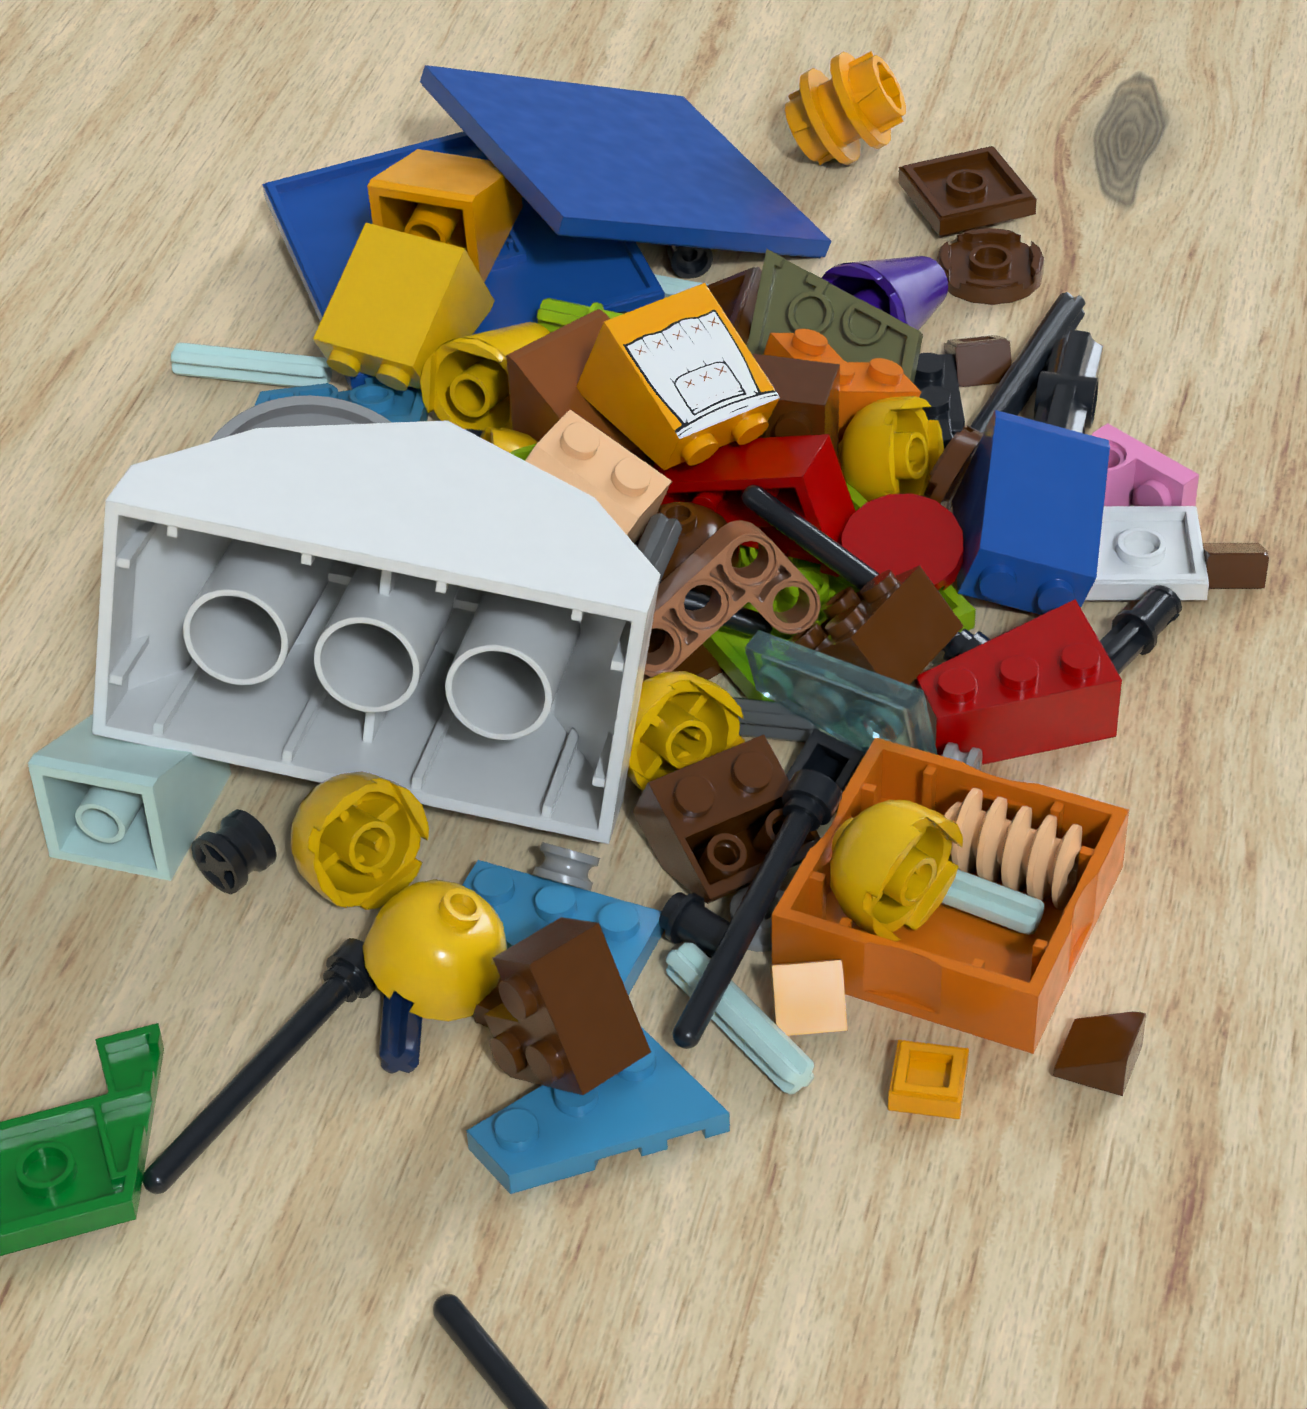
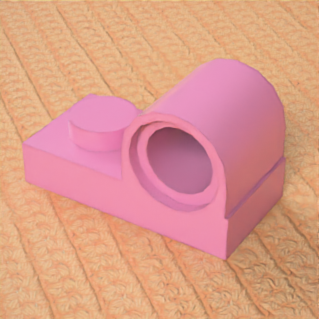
M1108 423L1092 433L1091 436L1109 440L1110 444L1104 506L1196 505L1199 474Z

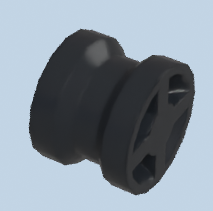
M239 809L232 811L222 819L220 829L216 833L208 831L193 841L191 847L193 858L205 878L214 887L228 894L236 893L247 884L248 874L253 870L261 872L275 862L277 857L275 844L265 827L254 816Z

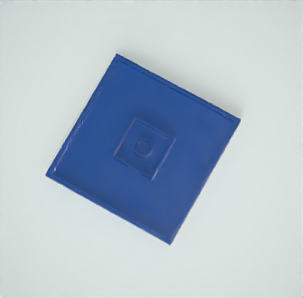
M429 65L424 66L420 79L422 86L558 236L766 253L767 248L778 255L813 258L825 257L831 240L683 96Z
M464 131L262 184L265 200L320 322L365 223L373 224L367 188L370 180L417 149L489 160ZM522 196L523 208L484 282L495 302L491 311L473 334L526 322L538 323V309L543 299L546 298L591 306L594 302L603 304L604 310L630 312L664 299L665 292L636 242L558 236ZM360 372L356 377L344 375L351 390L357 386L364 385L365 378L374 377Z

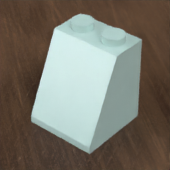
M93 714L33 754L28 762V767L49 857L169 881L175 875L231 775L229 763L193 756L192 752L146 746L92 734Z

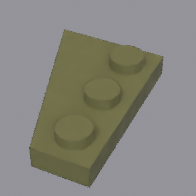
M766 248L747 345L751 353L764 354L770 333H794L797 329H810L825 336L828 344L844 361L870 362L874 358L887 359L900 365L904 371L903 373L914 384L923 334L919 330L854 297Z

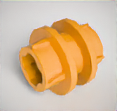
M843 51L834 56L830 61L831 79H828L820 70L812 68L800 76V89L788 95L790 101L785 104V115L791 133L804 154L810 160L818 161L819 165L834 158L839 163L845 165L855 162L860 157V138L870 147L880 149L891 141V128L904 122L902 116L906 114V103L900 85L887 63L881 57L873 55L872 51L857 59Z

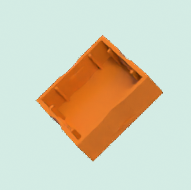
M875 737L842 793V800L839 803L837 814L825 835L809 849L772 913V964L841 959L846 995L1034 1054L1123 868L1129 809L1038 783H1026L996 777L961 761ZM972 788H978L983 791L982 810L985 812L988 811L997 797H1003L1007 799L1008 803L1007 820L1012 821L1022 806H1028L1032 808V829L1037 830L1047 815L1057 817L1056 837L1059 839L1064 837L1072 824L1082 826V848L1079 852L1076 889L1064 910L1055 908L1052 896L1044 901V912L1036 932L1030 935L1020 933L941 903L929 919L916 931L904 924L901 928L892 932L901 939L893 941L870 934L856 925L852 919L844 914L830 887V860L833 854L831 845L836 831L849 818H854L865 809L887 800H908L937 811L944 816L948 809L956 802L962 803ZM977 869L970 874L978 876ZM1002 878L995 883L1003 886ZM1027 887L1020 892L1028 895Z

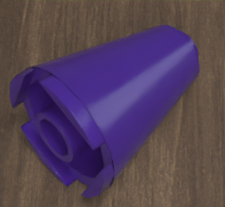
M926 256L842 263L832 267L822 276V279L917 330H920L943 303L948 293V280L943 268L935 260Z

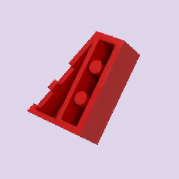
M829 434L756 438L743 445H739L737 441L719 447L712 456L696 465L690 466L687 462H683L663 470L656 463L654 464V469L672 481L661 505L671 502H691L711 508L721 515L727 523L739 520L751 522L767 535L787 558L793 557L821 564L820 573L839 576V574L747 508L742 502L744 489L750 485H758L842 546L841 534L850 516L856 510ZM754 541L740 544L758 549V543Z
M1074 599L919 674L915 682L913 733L922 751L940 756L943 755L944 749L949 742L958 744L959 751L963 753L970 752L972 747L979 748L983 754L982 765L1113 738L1117 735L1122 679L1078 602Z

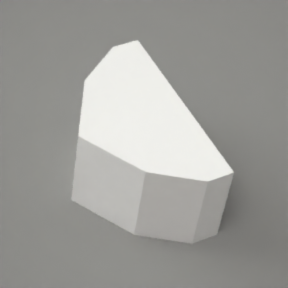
M448 420L255 428L133 464L105 501L92 734L146 746L188 751L197 757L319 783L339 774L363 771L394 781L407 788L423 805L609 844L623 803L661 574L595 497Z

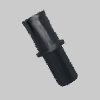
M1162 585L1151 587L1147 594L1131 610H1125L1116 615L1112 621L1111 630L1100 640L1118 674L1139 654L1145 655L1150 653L1157 645L1158 635L1172 621L1179 617V613L1182 611L1181 600L1170 588Z

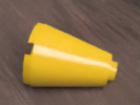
M526 322L445 342L425 361L420 379L422 400L428 413L434 410L441 421L448 420L463 429L484 430L486 427L512 429L506 355L551 332L538 323Z

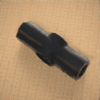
M1070 330L1067 336L1055 341L1048 364V371H1041L1039 375L1034 406L1035 421L1084 434L1085 428H1092L1097 404L1098 375L1102 362L1103 346L1092 338L1090 332Z

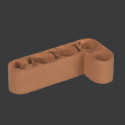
M742 520L727 523L659 584L652 629H663L666 636L664 643L659 649L647 653L643 681L657 674L672 672L748 601L779 632L795 634L805 631L816 621L821 608L820 597L816 589L775 543L754 524ZM748 541L758 543L757 557L751 564L741 568L732 567L731 558L737 546ZM698 585L711 586L712 595L706 606L694 611L684 608L685 597L692 588ZM785 587H798V600L791 609L784 612L773 611V601L779 591Z

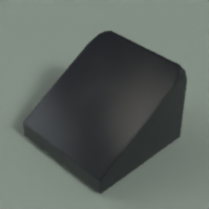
M814 728L786 775L790 781L793 774L798 770H814L832 779L843 793L866 753Z

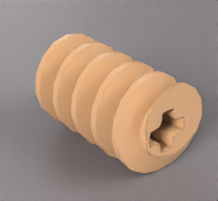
M972 788L962 803L956 802L948 809L944 816L958 824L963 835V848L952 842V850L948 859L958 865L959 870L970 874L977 869V875L980 878L994 883L1002 878L1004 887L1018 892L1027 887L1028 895L1042 902L1052 896L1055 908L1064 910L1076 889L1079 852L1082 848V826L1072 824L1064 837L1059 839L1056 837L1057 817L1047 815L1037 830L1032 829V808L1028 806H1022L1012 821L1007 820L1008 803L1007 799L1003 797H997L988 811L985 812L982 810L983 791L978 788Z

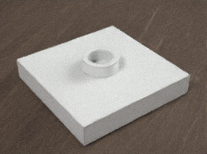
M1104 506L1097 577L1085 600H1141L1148 590L1156 585L1170 588L1177 594L1180 600H1207L1209 580L1196 506Z

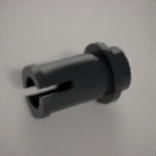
M678 892L674 894L663 907L659 917V926L665 930L668 940L674 944L681 943L682 941L694 943L709 958L714 954L730 924L729 921L706 908L704 898L696 893L686 895Z

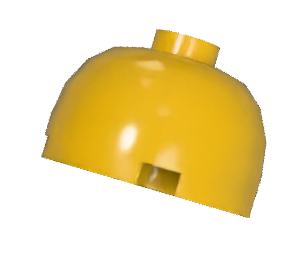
M916 396L880 399L856 412L847 426L843 439L838 444V461L847 483L856 489L867 501L888 494L913 493L924 496L928 481L931 478L929 474L944 451L942 429L939 421L928 420L925 411L922 409L923 407H931L927 400Z
M686 671L663 672L644 680L627 776L643 792L647 783L744 743L745 739L739 735L740 722L738 716L744 719L741 707L726 690L716 683Z
M363 771L344 773L333 776L315 786L300 803L292 822L290 844L298 872L322 897L344 908L360 906L365 910L385 905L390 898L403 888L409 886L415 879L423 863L416 859L420 849V840L423 838L428 841L429 825L423 805L407 788L394 781Z
M887 800L865 809L854 818H849L838 828L833 837L831 845L833 854L830 860V887L844 914L866 932L893 941L901 940L892 932L898 930L904 924L916 931L942 903L955 879L959 866L948 859L952 850V842L963 848V835L958 824L937 811L908 800Z
M437 879L414 883L403 888L390 898L378 912L362 946L365 968L377 988L390 999L393 992L396 991L403 998L414 1003L409 1012L422 1018L448 1022L471 1017L474 1014L476 1005L497 986L500 975L493 957L507 950L503 922L492 905L469 888L456 882Z

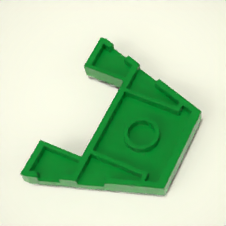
M158 1023L95 1039L108 1089L107 1094L0 1122V1256L136 1220L164 1054V1045Z

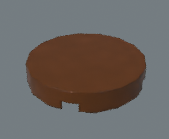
M983 228L963 232L957 235V242L948 245V241L940 247L937 256V263L943 268L948 280V292L971 303L996 305L1013 303L1028 297L1040 287L1044 272V257L1040 247L1032 241L1031 246H1028L1021 242V235L1004 229Z
M967 426V428L963 427L961 432H957L930 472L931 478L928 481L929 483L923 497L936 500L946 509L950 510L952 500L983 433L971 426Z

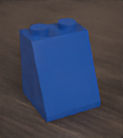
M998 410L994 411L952 500L953 515L963 531V564L957 575L958 594L1040 615L1076 599L1080 608L1082 607L1097 577L1110 452L1109 440Z

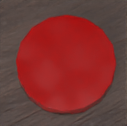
M913 493L888 494L866 502L850 516L841 534L842 546L881 574L884 571L891 570L896 576L920 565L937 590L943 586L944 590L956 580L963 564V531L953 513L936 500Z

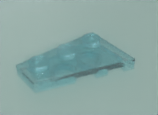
M760 630L757 631L746 645L745 651L756 690L842 742L866 753L874 738L877 737L937 755L923 690Z

